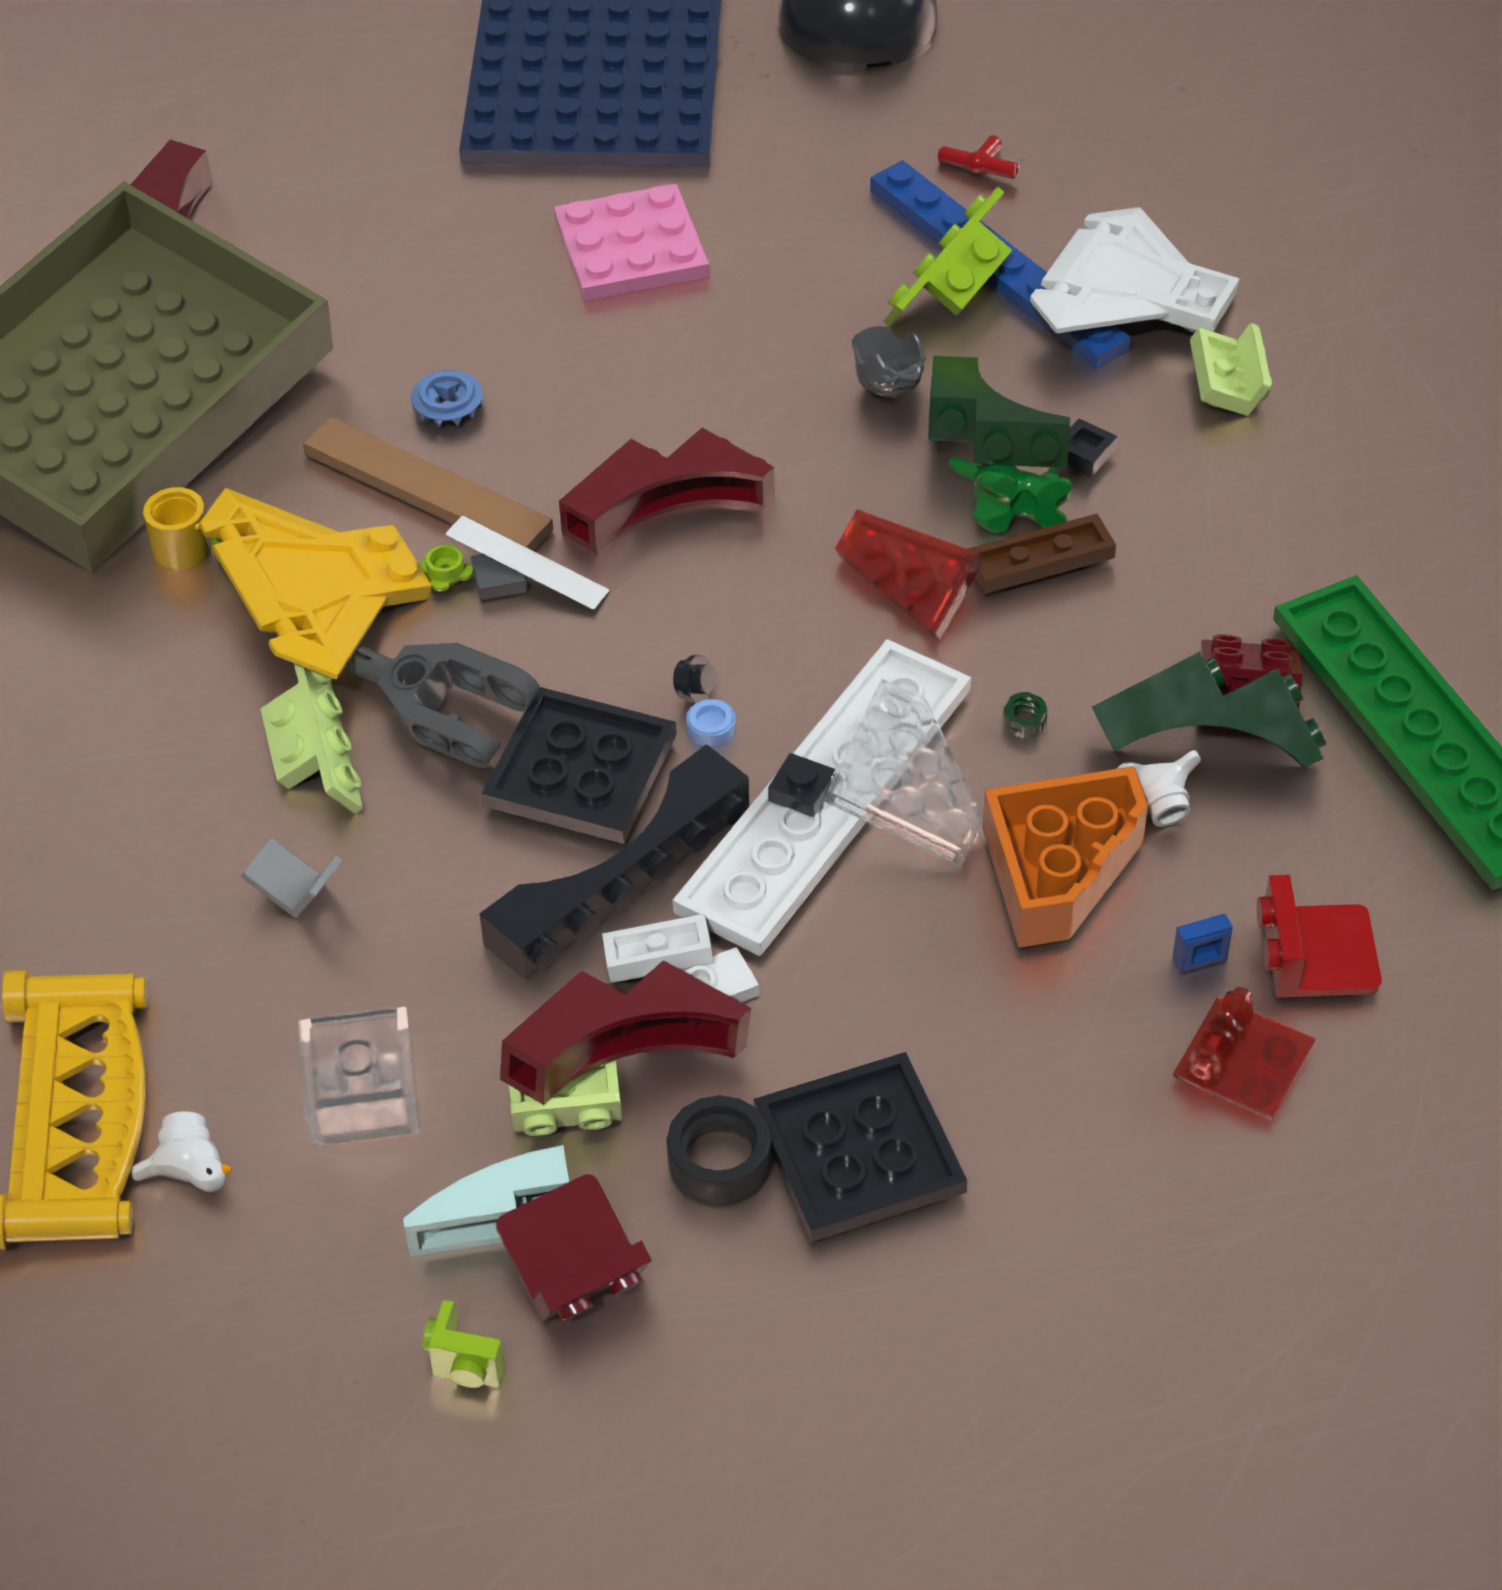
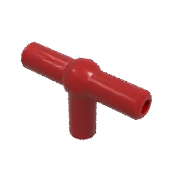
M995 135L989 136L978 151L968 152L943 146L938 152L940 163L966 168L974 174L988 173L1010 179H1015L1019 174L1018 163L994 158L1002 147L1001 139Z

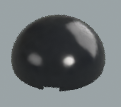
M779 0L778 7L779 27L786 37V43L791 49L816 64L850 71L867 70V64L882 63L890 60L893 66L912 58L931 41L935 33L938 15L936 0Z

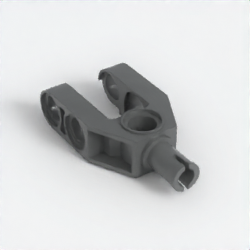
M459 643L406 645L394 659L362 646L356 651L359 655L366 657V660L353 654L350 661V672L353 676L379 685L389 706L415 742L478 768H485L500 748V743L497 741L495 744L484 732L462 722L459 715L451 713L447 716L437 712L436 710L442 705L447 691L451 687L456 686L520 712L526 711L540 692V686L537 681L525 670Z

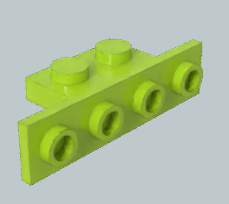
M997 187L988 199L980 194L965 211L964 215L969 221L963 228H960L955 223L939 241L938 244L944 250L936 258L929 253L914 270L913 273L919 279L913 286L909 287L904 282L888 300L887 303L893 309L884 319V322L889 327L923 288L957 316L1011 253L1012 249L980 222L1004 194L1003 190Z

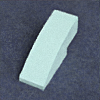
M563 1145L528 1152L492 1164L456 1181L427 1199L403 1218L410 1257L502 1243L496 1231V1222L501 1215L569 1182Z

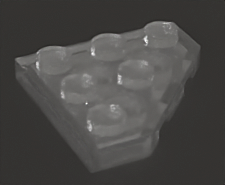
M881 678L823 801L962 866L981 826L983 815L927 700Z

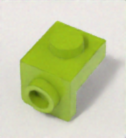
M443 1299L437 1318L430 1317L428 1319L422 1341L423 1351L429 1352L433 1376L452 1379L455 1383L468 1388H478L482 1385L500 1388L506 1369L501 1339L459 1332L455 1301Z

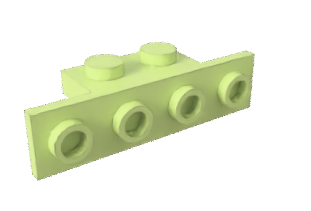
M294 663L298 684L260 708L276 779L286 788L291 789L320 770L325 793L357 814L363 810L358 790L361 786V781L352 766L349 754L352 745L343 730L340 718L343 710L334 694L331 682L333 678Z

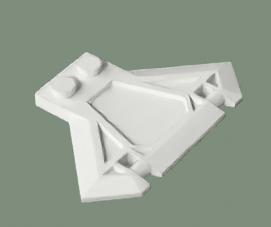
M1140 207L1088 214L1083 223V226L1088 229H1078L1042 279L1041 286L1046 289H1035L1030 297V302L1056 334L1151 319L1173 323L1193 333L1196 332L1198 327L1213 332L1235 297L1240 278L1190 264Z

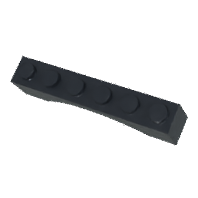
M706 744L670 771L667 791L658 812L645 830L624 850L603 863L572 876L547 882L518 884L479 913L483 945L524 980L528 979L538 970L548 968L557 960L560 953L577 940L589 937L595 931L598 924L615 911L628 907L636 895L655 881H661L666 878L679 862L691 853L701 851L709 843L710 839L725 827L734 825L749 808V777Z

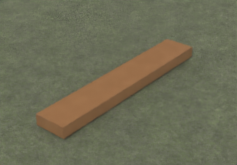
M331 416L303 442L305 455L449 523L454 524L461 516H465L532 551L553 531L552 518Z

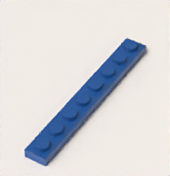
M904 160L870 177V191L937 244L955 223L960 228H963L969 221L964 215L967 209ZM980 221L1012 249L1011 253L986 281L990 286L1095 369L1129 351L1131 337L1116 325L1056 334L1030 302V297L1035 289H1046L1041 286V282L1047 272Z

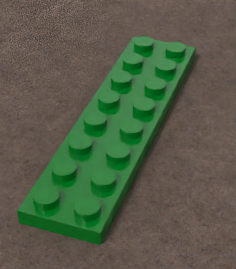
M1357 575L1275 606L1274 622L1295 648L1299 650L1300 654L1492 891L1501 888V745Z

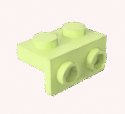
M1250 323L1237 340L1198 327L1190 338L1201 401L1215 408H1224L1249 416L1256 405L1268 396L1272 385L1260 327Z
M616 1060L585 1072L558 1091L544 1105L509 1085L510 1110L514 1132L524 1131L525 1134L530 1136H543L555 1132L557 1127L579 1125L581 1129L598 1130L608 1127L612 1121L622 1120Z

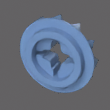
M443 370L431 373L419 380L413 387L411 392L413 412L419 413L422 422L434 420L438 427H441L445 422L451 421L458 426L461 418L474 419L475 411L483 407L482 386L476 378L465 372ZM442 398H443L444 400H446V401L440 403V400H439V399H442ZM455 398L456 402H451L449 400Z

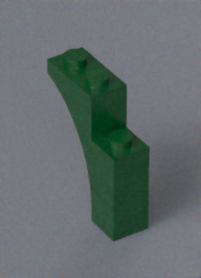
M933 356L928 440L974 442L973 464L1067 468L1070 417L1026 407L1002 396L993 390L981 377L978 368V357Z
M1197 652L1091 706L1114 751L1154 733L1173 728L1199 725L1223 726L1259 736L1279 747L1305 768L1324 759L1319 748L1327 745L1315 720L1311 718L1305 721L1296 703L1304 699L1290 673L1282 677L1278 669H1273L1222 695L1219 686L1225 684L1226 680L1214 657L1212 656L1204 660L1201 652Z

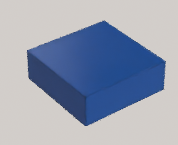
M1225 913L1176 928L1172 960L1179 973L1228 959L1233 926Z

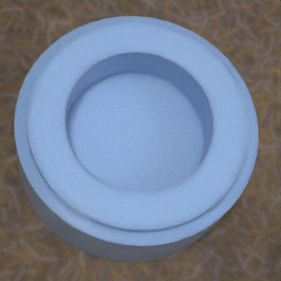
M707 699L695 703L686 715L689 738L697 745L705 746L707 744L711 748L728 743L736 731L735 712L732 707L716 699Z

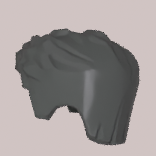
M874 326L864 329L854 336L852 347L856 375L863 387L875 395L891 398L906 394L916 388L924 371L926 358L915 333L908 332L907 339L903 341L895 337L888 327Z

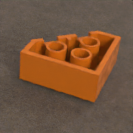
M1134 766L985 790L982 829L1019 948L1070 940L1143 844L1148 804Z

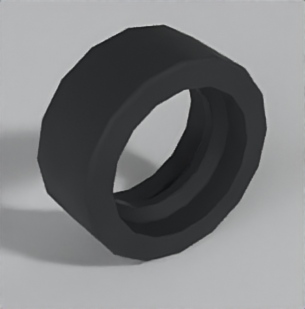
M722 1095L705 1097L683 1107L671 1121L666 1139L668 1164L671 1178L684 1194L702 1203L714 1205L736 1203L756 1193L768 1178L772 1162L771 1135L768 1122L756 1107L740 1098ZM724 1130L735 1132L746 1138L751 1143L752 1152L745 1162L734 1168L712 1170L702 1168L690 1161L687 1155V1147L693 1139L706 1132Z

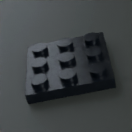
M540 687V692L524 712L482 792L483 807L624 844L677 735L676 722Z
M906 1052L753 1099L754 1107L758 1109L768 1122L773 1157L810 1242L967 1193L968 1180Z

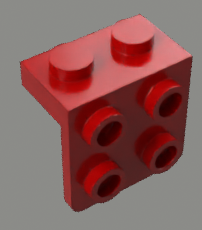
M1290 874L1269 875L1266 895L1257 898L1256 909L1259 928H1265L1264 964L1267 971H1272L1276 998L1371 995L1378 993L1381 988L1382 977L1368 909L1360 904L1296 906Z

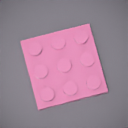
M677 183L628 193H617L586 201H575L570 204L553 207L554 221L584 302L710 277L709 262Z

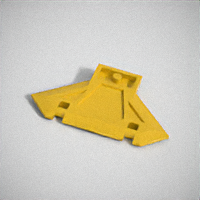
M227 488L223 490L200 521L199 527L205 537L219 538L223 541L215 544L213 551L259 630L277 633L278 637L270 639L268 644L273 654L337 680L383 606L429 599L432 584L394 525L338 532Z

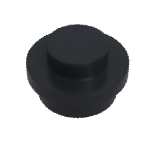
M691 655L686 660H680L673 673V685L676 694L693 704L708 699L716 684L715 670L710 665L708 659L703 655Z

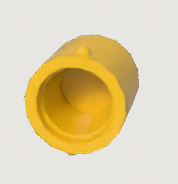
M184 487L167 488L152 495L144 504L143 517L151 551L155 561L163 567L172 570L192 568L205 561L211 553V539L205 537L199 527L200 521L206 515L205 506L201 496L195 491Z

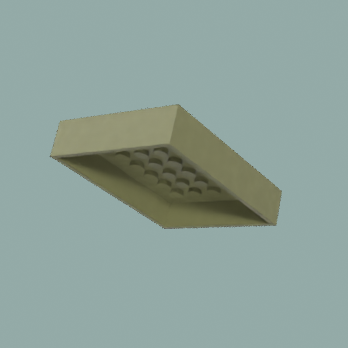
M123 181L0 286V515L93 573L145 524L143 517L144 504L152 495L160 490L171 487H185L333 350L328 300Z

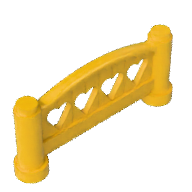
M28 969L5 970L2 986L4 1019L6 1023H24L9 1189L8 1195L0 1194V1250H7L9 1243L120 1239L121 1235L132 1234V1202L121 1201L120 1195L124 1190L136 1157L145 1113V1066L140 1037L133 1013H136L137 1009L147 1008L146 977H136L135 973L30 976ZM102 1021L109 1025L107 1031L103 1033V1039L108 1045L103 1051L98 1053L89 1052L64 1039L94 1022ZM92 1065H100L106 1069L105 1073L99 1078L104 1091L96 1097H86L60 1083ZM88 1110H98L103 1114L96 1123V1128L101 1132V1135L96 1141L91 1143L82 1142L56 1128ZM86 1155H93L99 1159L98 1164L92 1169L98 1181L89 1189H79L52 1174Z

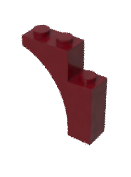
M170 139L130 185L189 219L196 203L213 183L206 150Z
M704 428L698 430L667 458L655 449L648 448L631 438L559 500L561 532L573 541L598 554L610 542L633 526L649 518L677 509L701 505H736L764 510L775 500L774 467L764 459L751 455L733 445L729 440L719 437Z
M664 960L626 994L586 972L580 971L502 1040L500 1080L544 1105L558 1091L585 1072L613 1060L635 1054L685 1050L735 1058L747 1046L751 1008Z

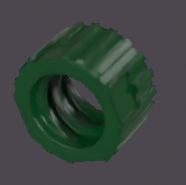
M1020 692L1010 696L1003 709V724L1006 730L1008 729L1010 734L1012 733L1016 737L1020 736V738H1030L1041 734L1047 725L1048 711L1046 702L1042 697L1029 692ZM1019 711H1028L1034 715V719L1021 720L1015 717L1014 714Z

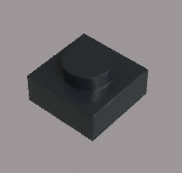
M1078 418L1070 427L1068 465L1093 476L1117 450L1118 436Z
M789 753L768 787V801L814 817L836 782V769Z

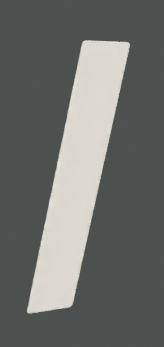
M461 516L446 532V535L591 609H595L609 592V589L465 516Z

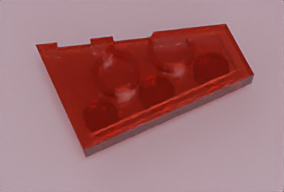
M856 509L835 547L842 560L939 642L983 564L982 558L977 552Z

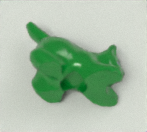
M952 457L948 461L950 467L959 476L974 482L973 498L975 509L973 518L986 531L997 534L1005 532L1014 517L1027 518L1043 528L1067 522L1066 515L1058 507L1069 500L1072 483L1068 478L1059 477L1056 474V468L1050 467L1047 472L1038 475L1020 470L1016 466L983 464L980 466L956 457Z

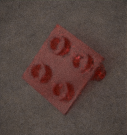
M1237 987L1234 991L1227 992L1223 999L1216 998L1176 1067L1173 1077L1273 1120L1312 1049L1316 1038L1254 1013L1253 994L1246 988Z

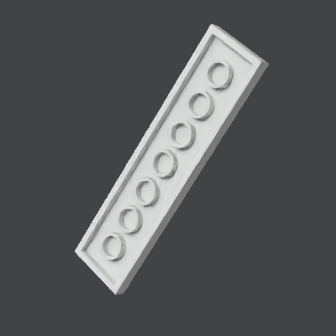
M887 639L793 753L836 769V782L816 815L812 817L768 801V787L772 782L771 780L673 899V913L683 918L705 913L708 931L761 957L971 690V677Z

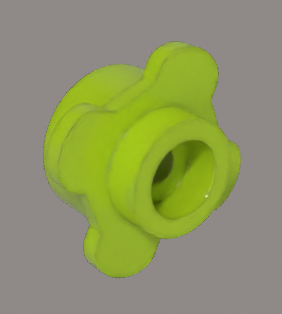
M442 544L431 548L425 558L418 563L425 575L430 579L432 589L435 591H446L449 587L455 586L460 580L467 581L473 576V567L470 564L464 563L461 550L449 544Z

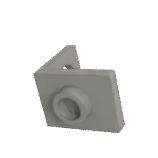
M269 838L242 873L241 878L294 918H297L318 894L342 860L335 856L319 874L275 839Z

